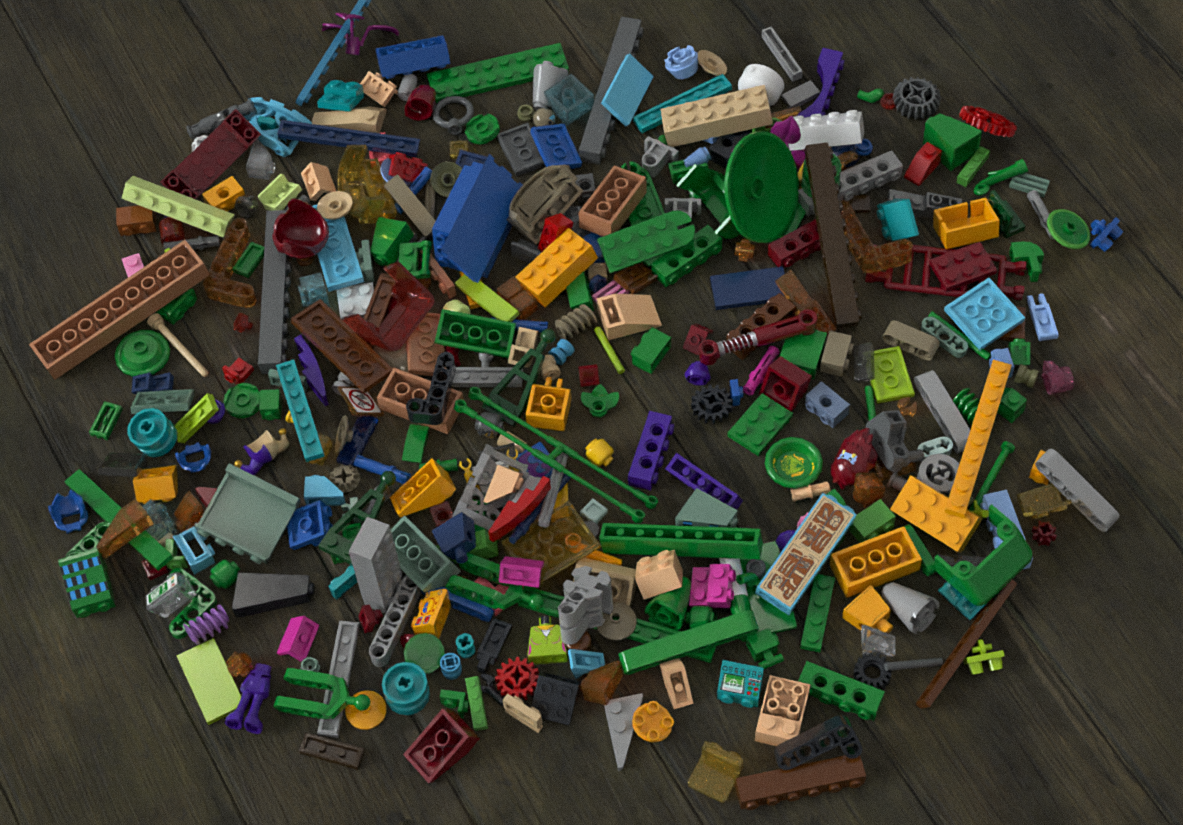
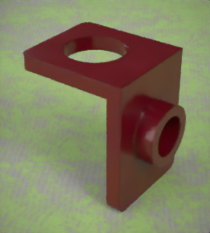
M700 324L691 325L683 349L699 355L701 342L706 340L707 336L713 333V330Z

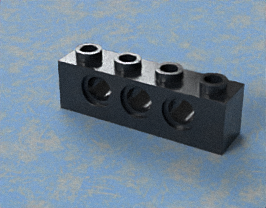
M752 129L720 136L718 141L710 146V161L726 169L733 148L742 138L752 133Z

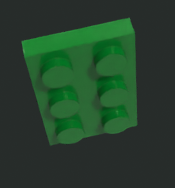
M762 393L729 430L728 437L759 457L791 420L793 413Z

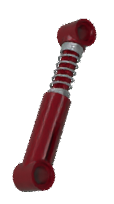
M807 309L801 311L797 316L752 329V332L747 333V335L743 334L742 337L737 336V338L733 337L732 340L728 339L727 341L723 340L720 342L704 340L699 346V359L705 365H713L717 362L718 358L726 355V353L736 352L735 350L738 349L740 351L741 348L745 349L747 346L749 348L751 345L761 347L800 334L811 335L817 328V315L814 311Z

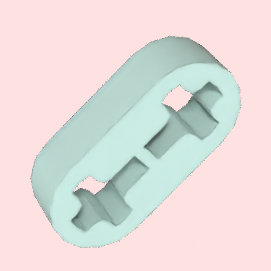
M939 437L921 443L918 449L929 452V455L924 453V459L933 454L950 455L953 442L948 437ZM941 444L947 446V449H944V447H940Z

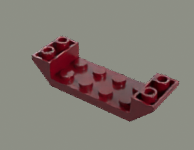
M235 109L160 183L169 190L196 200L257 140L261 133Z

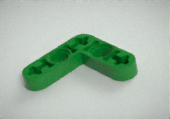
M175 568L170 572L169 578L175 574L178 577L182 576L185 583L183 584L181 580L177 579V584L174 587L191 600L169 625L171 635L176 639H182L188 635L183 624L189 627L187 623L190 620L196 623V617L193 619L188 618L189 612L196 610L199 612L197 616L203 619V613H209L210 609L216 606L217 599L209 588L182 568ZM190 586H198V590L196 592H188V588ZM201 594H203V596H204L206 599H209V598H210L211 601H210V602H207V601L204 602L203 598L201 597ZM178 626L179 628L182 627L183 630H182V631H180V630H177V631H176L175 628Z

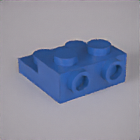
M319 500L296 509L287 526L291 549L296 550L309 544L313 546L320 544L333 526L329 520V517L332 516V510L328 505Z

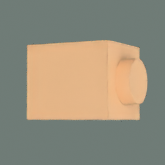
M497 465L483 502L493 503L516 493L517 489L520 490L523 485V473L503 465Z
M677 658L660 663L664 684L673 709L694 704L685 666L681 660Z

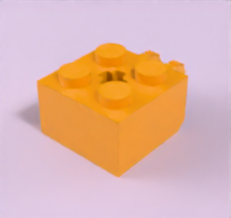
M547 377L545 386L532 385L526 410V423L536 428L565 431L572 399L571 389L562 388L563 379L559 378L556 387H552L551 377Z

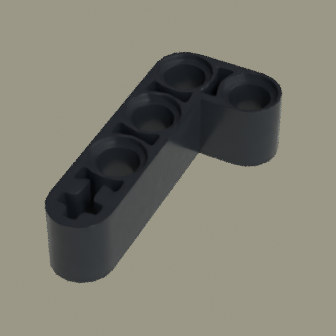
M443 352L438 355L427 399L412 398L407 402L406 410L411 422L427 425H439L443 422L456 372L453 354Z
M838 715L779 744L774 749V755L781 769L790 770L839 745L846 757L857 758L862 753V745L849 719L844 715ZM843 726L846 727V728L843 729V730H838L839 728H841V727H843ZM822 736H827L825 739L819 740ZM855 743L853 746L847 747L849 744ZM802 746H808L805 749H800Z

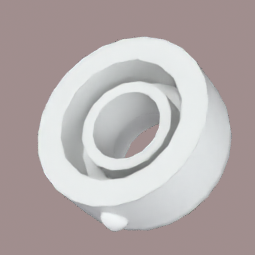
M751 64L747 66L738 81V90L765 85L769 106L774 105L784 90V82L780 75L764 65Z

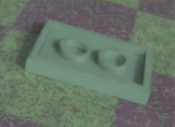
M194 390L138 392L131 406V414H136L148 408L158 409L161 412L189 411L195 396Z

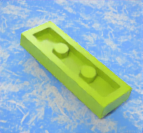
M206 394L175 424L179 443H185L219 410L213 394Z

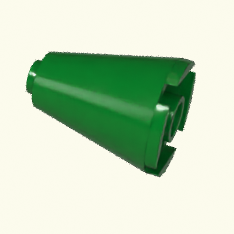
M682 577V587L656 595L647 604L645 614L648 613L650 616L648 620L651 623L679 630L682 627L691 592V582L687 577Z

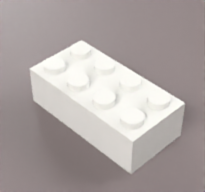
M850 110L843 114L831 112L824 116L813 114L811 117L806 118L803 116L793 117L799 125L801 138L797 143L789 144L790 151L805 149L806 145L828 142L829 147L862 143L864 136L862 112H857V110Z

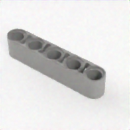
M931 370L914 377L917 390L944 435L952 440L953 450L956 453L963 452L970 428L937 374Z
M1048 449L1036 461L1037 469L1097 529L1106 532L1119 519L1118 512L1057 451Z
M407 575L402 579L369 648L371 661L376 667H383L389 662L421 595V589L417 585L412 588L408 587L415 583ZM402 601H408L404 605L400 604ZM394 618H400L399 621L392 622ZM386 635L392 636L389 639H383ZM377 653H384L380 657L375 656Z

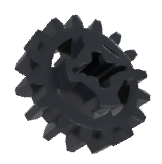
M709 384L707 389L701 386V392L696 390L695 396H692L691 409H693V415H698L699 421L705 419L706 424L709 420L713 424H715L716 420L723 422V417L728 418L729 413L732 412L733 399H730L731 394L726 393V388L720 390L719 385L712 388L711 384Z

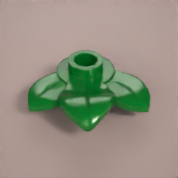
M601 384L595 387L592 393L582 392L581 394L582 404L589 408L590 414L594 417L605 416L608 409L614 408L619 401L618 392L608 394Z

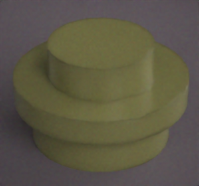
M527 104L520 106L517 111V116L522 121L532 120L535 114L534 109Z

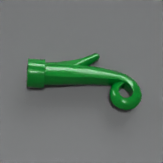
M1020 159L1007 168L988 172L989 177L975 185L974 194L977 196L985 195L989 192V186L1016 175L1027 173L1028 168L1025 161Z

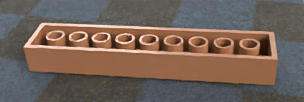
M184 240L29 345L53 379L56 380L210 274L203 261L187 241Z

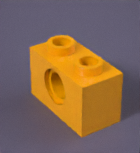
M233 176L202 193L206 204L227 212L246 201L244 189Z

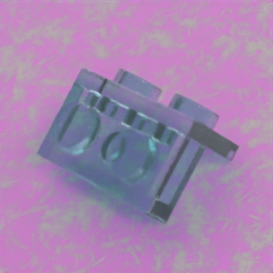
M150 499L134 513L139 525L156 541H159L167 533L173 535L177 533L174 527L175 522L168 516L167 508L162 502L158 503Z

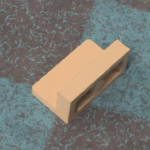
M310 162L301 172L310 200L317 201L323 193L336 191L327 166Z

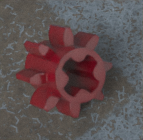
M1039 521L1038 527L1033 526L1031 532L1034 533L1032 540H1036L1038 546H1049L1051 540H1056L1057 535L1054 534L1056 527H1052L1049 521L1043 523Z

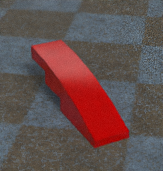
M543 476L533 491L526 488L516 503L510 500L507 502L488 531L491 542H495L509 533L533 512L551 489L549 478Z

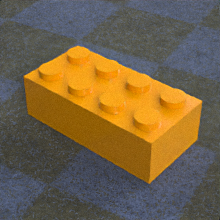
M568 228L515 278L526 293L546 307L575 278L598 259V256L592 245Z
M911 475L890 508L891 511L957 552L964 550L983 519L968 509L964 519L944 513L949 497Z
M903 526L832 553L829 565L846 598L863 592L870 585L874 588L919 571L922 559Z

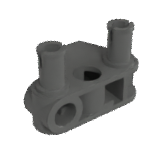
M899 410L883 411L866 424V428H869L870 434L873 435L871 444L885 467L893 472L900 471L902 467H907L911 462H922L924 459V452L921 449L908 451L903 443L907 422Z

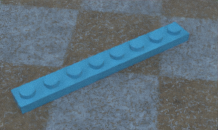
M358 0L350 14L362 16L364 13L362 12L363 7L367 8L371 0ZM350 19L345 21L295 102L297 105L302 106L304 102L308 103L312 96L311 90L313 88L316 89L321 82L319 77L321 74L325 75L328 71L329 66L327 65L329 61L333 62L338 55L336 50L338 47L342 48L347 40L345 39L346 34L350 35Z

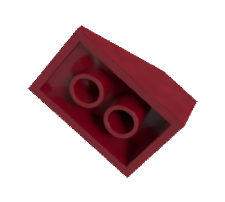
M442 708L403 755L423 778L431 784L467 755L480 738L454 710Z

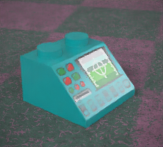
M722 660L717 699L729 704L733 702L739 703L749 708L753 706L758 707L764 668Z

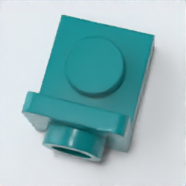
M259 116L257 120L261 130L279 128L276 120L271 117Z

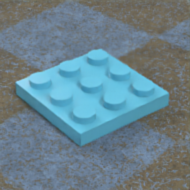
M987 278L944 308V311L979 351L1025 321L1023 314L990 278Z

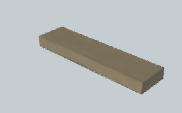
M397 174L385 183L384 187L427 239L432 235V228L436 221Z

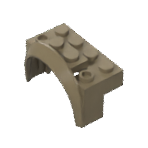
M552 165L543 168L528 179L515 194L510 204L509 217L506 220L530 243L536 245L540 241L545 218L559 213L564 214L583 192L575 183L578 178L565 165ZM543 180H546L553 187V190ZM551 196V198L543 205V207L536 213V215H534L535 212L539 209V207Z

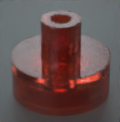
M239 313L234 321L233 329L242 333L245 328L250 330L253 323L248 322V315Z

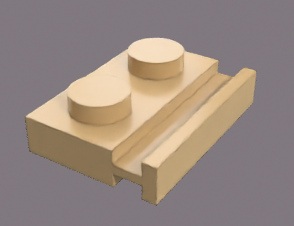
M507 694L504 697L503 705L505 712L539 733L543 728L540 711L534 707L529 708L517 696L512 697Z

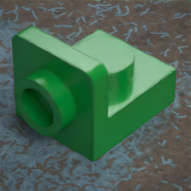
M1013 339V342L1008 344L1013 365L1020 366L1023 364L1029 366L1030 342H1025V339Z
M441 689V704L447 708L458 707V715L464 719L465 712L468 713L470 706L466 693Z

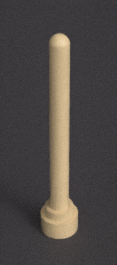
M158 313L151 315L147 321L148 325L152 329L159 330L203 377H207L208 371L164 325V319Z

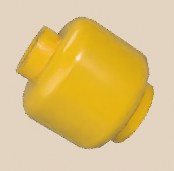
M595 438L585 448L586 457L598 467L602 465L606 467L613 461L611 456L614 453V449L604 439L597 440Z

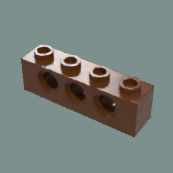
M779 293L775 297H771L762 308L756 309L750 318L744 319L738 328L731 330L726 336V341L728 339L732 340L733 337H742L743 334L747 335V333L752 332V329L761 327L758 325L765 326L794 317L796 306ZM751 345L750 348L747 346L745 349L741 348L740 351L738 349L735 350L736 352H732L743 360L758 347Z

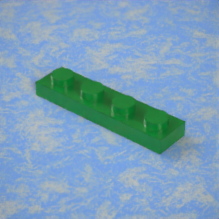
M817 574L814 579L800 649L821 652L835 577Z

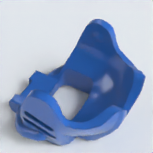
M199 442L195 445L185 446L186 449L181 453H175L180 466L191 473L204 470L211 458L209 444L205 446L200 445ZM204 451L205 457L202 460L191 463L187 462V455Z
M72 490L69 491V495L66 497L57 493L52 505L48 506L55 526L60 530L66 531L67 534L76 530L81 531V526L88 520V512L85 510L83 498ZM80 513V521L72 524H63L62 519L64 517Z

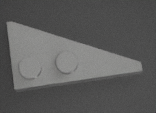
M642 693L603 701L618 771L622 770L627 759L629 745L634 734L632 724L633 713L643 702Z

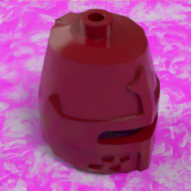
M420 85L410 93L406 102L405 116L418 121L428 119L436 103L435 89L427 85Z

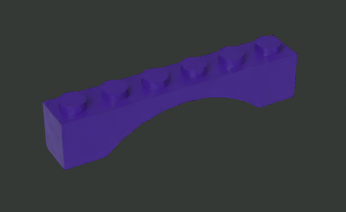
M822 48L817 66V73L821 78L823 86L822 91L815 102L807 109L798 113V116L806 118L811 117L813 114L826 115L825 109H829L831 102L829 98L835 92L834 84L838 83L840 78L839 70H843L845 60H842L843 52Z

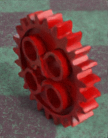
M966 105L962 107L959 114L960 118L971 126L996 136L1013 137L1017 129L1016 125L1004 116L992 113V111L981 107L975 108Z

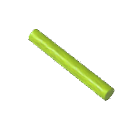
M596 327L594 332L618 374L624 373L625 369L601 327Z

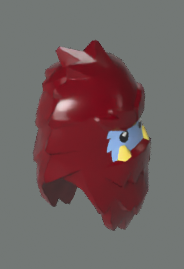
M869 428L860 431L856 430L841 444L833 464H831L833 483H838L842 490L845 486H852L862 480L875 466L878 454L871 444L873 435L870 434Z

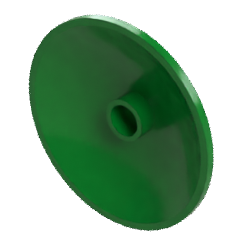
M759 131L750 133L742 138L730 155L724 181L725 201L729 216L742 236L756 243L772 242L784 234L792 222L798 203L799 181L796 164L787 145L775 134Z

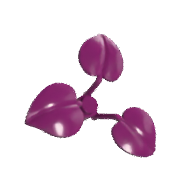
M336 13V16L344 20L350 19V36L348 33L346 34V54L359 55L360 46H363L370 30H386L399 36L398 30L394 27L369 25L362 40L359 41V37H353L354 19L364 20V17L356 14ZM323 23L322 31L331 28L341 29L343 25Z
M793 116L784 121L776 122L771 128V133L778 136L787 147L788 144L797 143L801 138L799 125ZM794 150L791 154L794 158L797 172H799L805 160V154L803 150Z

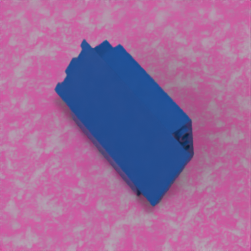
M490 154L484 164L473 162L471 166L464 165L432 228L435 260L442 267L463 272L473 282L477 283L481 276L488 277L513 226L506 219L509 217L511 201L522 187L520 182L516 183L511 178L512 174L503 166L499 167L494 162L495 158Z

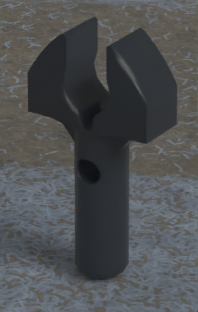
M481 674V678L487 682V686L481 685L482 694L488 693L500 706H504V697L493 688L495 679L491 675Z

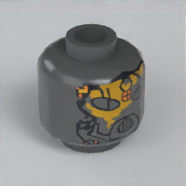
M483 412L480 415L504 430L505 423L502 422L499 414ZM476 419L475 430L478 431L480 436L496 438L499 435L497 431Z

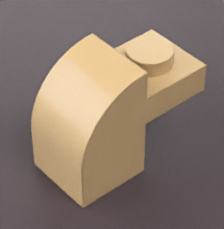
M519 327L516 343L511 346L508 359L509 364L516 365L530 348L535 350L539 331ZM534 357L524 367L529 368Z

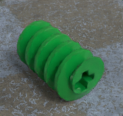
M965 388L957 394L953 402L960 414H962V417L967 420L969 425H972L980 399H974V393L968 395L970 388Z

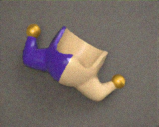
M281 428L278 431L281 436L280 441L275 440L266 430L254 442L243 446L251 457L250 464L245 465L241 460H237L234 466L252 475H256L265 463L271 462L277 454L288 449L289 441L286 437V429Z

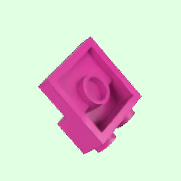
M710 564V567H693L689 602L691 608L696 605L710 606L711 608H730L731 601L734 600L732 585L736 580V572L731 565Z

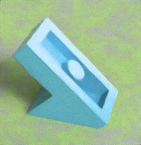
M576 649L568 650L570 666L575 679L585 673L596 675L606 673L603 653Z

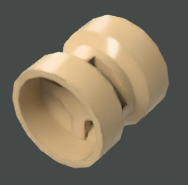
M545 355L540 369L542 377L545 381L547 377H551V380H554L560 376L561 371L556 365L554 356Z

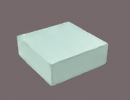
M593 498L580 511L581 516L596 524L608 513V509Z

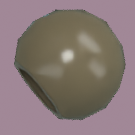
M545 108L538 109L533 116L535 126L554 125V112Z

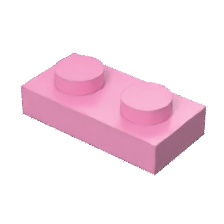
M139 253L122 259L128 277L144 267Z

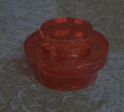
M893 93L883 95L880 104L884 109L892 110L897 107V105H894Z

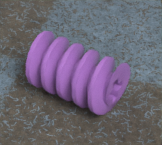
M220 604L217 606V610L214 608L210 609L211 615L204 612L203 619L197 616L196 623L190 620L189 627L183 624L190 639L197 645L200 644V637L207 641V633L211 637H214L213 630L221 633L220 626L228 629L227 622H229V618Z

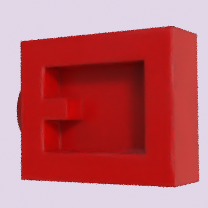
M240 358L230 367L226 365L222 367L224 378L228 382H234L235 384L243 383L254 371L253 366Z

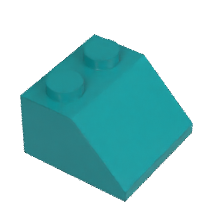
M896 198L877 205V216L882 222L883 227L881 230L886 240L894 241L919 235L909 199Z

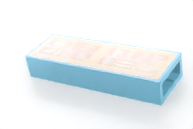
M822 493L757 586L755 594L787 615H790L855 521L857 514L854 513V510L849 506H843L838 503L837 499L832 495Z

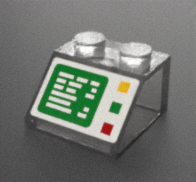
M179 572L172 573L163 583L154 586L145 595L146 608L148 611L166 618L196 596L197 593L185 575Z

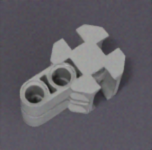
M584 566L574 569L571 573L574 576V582L566 580L563 583L564 600L558 607L561 640L563 643L574 644L578 642L587 628L603 625L605 619L602 612L612 613L611 579L607 572L601 571L597 577L591 576L589 574L592 568Z

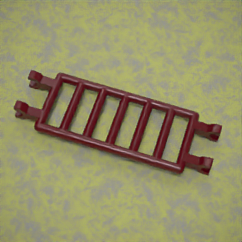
M894 242L889 243L888 248L870 244L868 258H887L886 271L881 272L867 268L865 282H884L886 289L960 297L968 292L966 291L967 285L959 287V290L953 289L945 292L942 285H940V288L929 286L931 272L929 262L932 259V254L944 255L955 251V249ZM895 250L906 251L903 283L892 282ZM914 252L925 253L922 285L910 284ZM987 253L992 261L999 262L997 287L1006 297L1022 301L1024 286H1005L1006 272L1024 276L1026 262H1007L1005 255ZM986 278L979 280L978 284L986 280Z

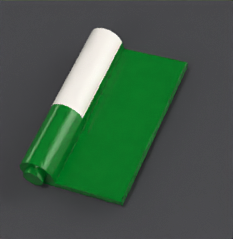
M776 541L765 543L762 547L761 560L766 565V573L780 555ZM719 558L720 564L731 565L736 572V577L747 573L746 565L752 560ZM736 580L733 582L734 600L731 601V615L753 610L759 631L770 628L772 634L797 628L793 611L790 615H787L755 594V591L751 590L746 584L739 585ZM747 636L740 638V640L746 642Z

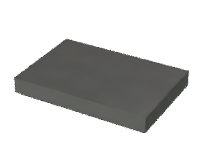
M529 123L498 133L496 136L516 177L545 166L530 133L531 127Z

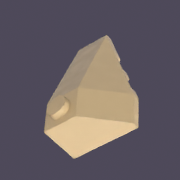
M368 106L353 108L350 112L340 110L314 113L312 124L380 133L387 109Z

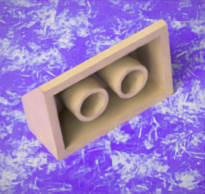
M584 557L579 559L575 569L584 566L591 567L592 571L589 575L595 577L601 571L607 572L611 579L613 603H623L631 608L637 585L635 580L636 569Z

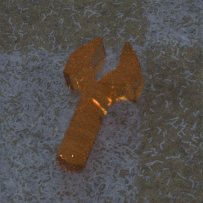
M910 397L901 398L897 402V407H899L903 417L905 415L913 417L916 413V401L911 407L905 408V405L910 402Z

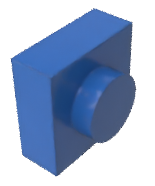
M738 379L730 380L731 399H733V406L740 405V398H743V388L738 385Z

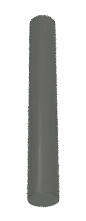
M940 657L887 662L884 664V669L891 671L942 666L943 659Z

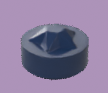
M599 274L595 275L589 283L590 291L596 293L606 286V278Z

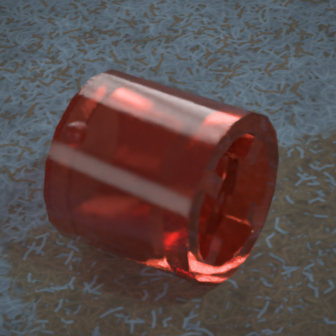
M171 217L160 221V238L163 246V242L185 240L182 221Z

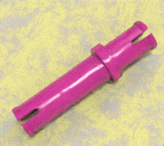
M769 346L756 369L750 373V378L743 387L744 393L753 395L758 385L762 384L768 366L779 355L780 351L778 348Z

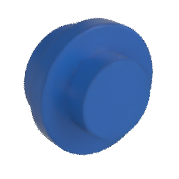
M863 139L862 143L855 144V152L861 156H867L872 152L873 146L867 139Z

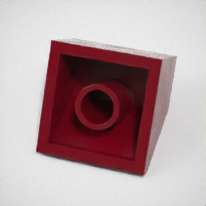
M780 356L768 366L759 395L763 393L793 412L807 391L812 375Z

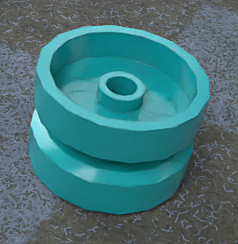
M148 408L136 413L128 425L127 434L130 441L149 457L163 456L174 447L177 441L175 425L158 409Z
M409 662L398 663L389 668L383 676L382 688L384 696L392 711L401 715H411L418 713L428 703L430 690L426 674L418 665Z

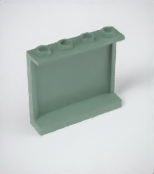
M229 463L225 469L226 474L199 523H195L194 526L198 530L197 533L205 538L211 536L215 538L217 544L224 547L227 544L233 547L232 550L242 556L245 553L251 556L250 560L253 562L267 564L299 506L300 500L298 497Z

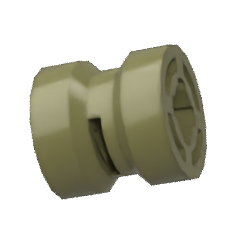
M1021 364L1014 382L1019 384L1025 383L1027 387L1033 389L1039 375V370H1030L1027 366Z

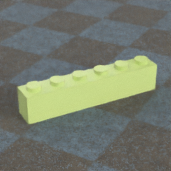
M132 176L125 183L122 195L124 200L224 237L230 231L234 218L232 213L136 176Z

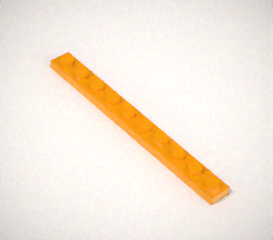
M997 360L992 361L944 512L946 514L963 519L965 517L1011 370V364Z

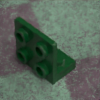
M995 190L991 191L988 202L999 219V233L1008 238L1024 231V223L1006 200L1002 201Z

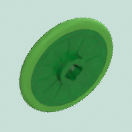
M1065 209L1054 210L1049 214L1047 219L1048 230L1058 243L1070 249H1081L1089 243L1090 230L1080 216Z

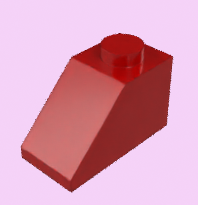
M926 142L916 153L904 178L920 186L940 164L942 150Z

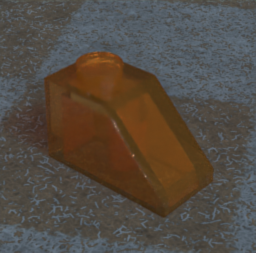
M190 491L185 494L174 513L177 520L175 525L181 532L193 527L195 523L198 524L204 514L201 504Z
M614 661L589 671L587 677L581 682L584 700L603 705L608 704L623 676L620 661Z

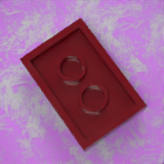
M981 242L930 259L929 262L945 292L997 273L995 265Z

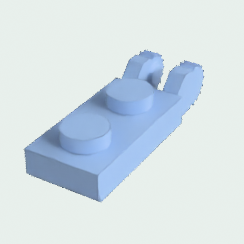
M1044 294L1038 295L1039 305H1035L1032 295L1027 296V305L1038 340L1057 339L1058 331Z

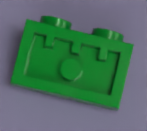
M190 288L156 311V313L174 325L195 304L197 300L195 291Z

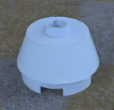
M689 45L683 49L679 47L672 49L667 53L668 58L664 59L665 68L676 79L688 78L698 70V54Z

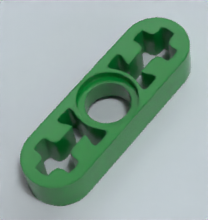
M910 524L904 526L922 559L920 568L926 576L936 573L935 561Z

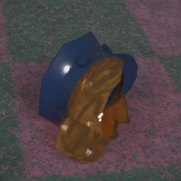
M855 144L831 147L833 154L839 158L842 164L841 172L846 167L853 166L858 162L859 154L854 151Z

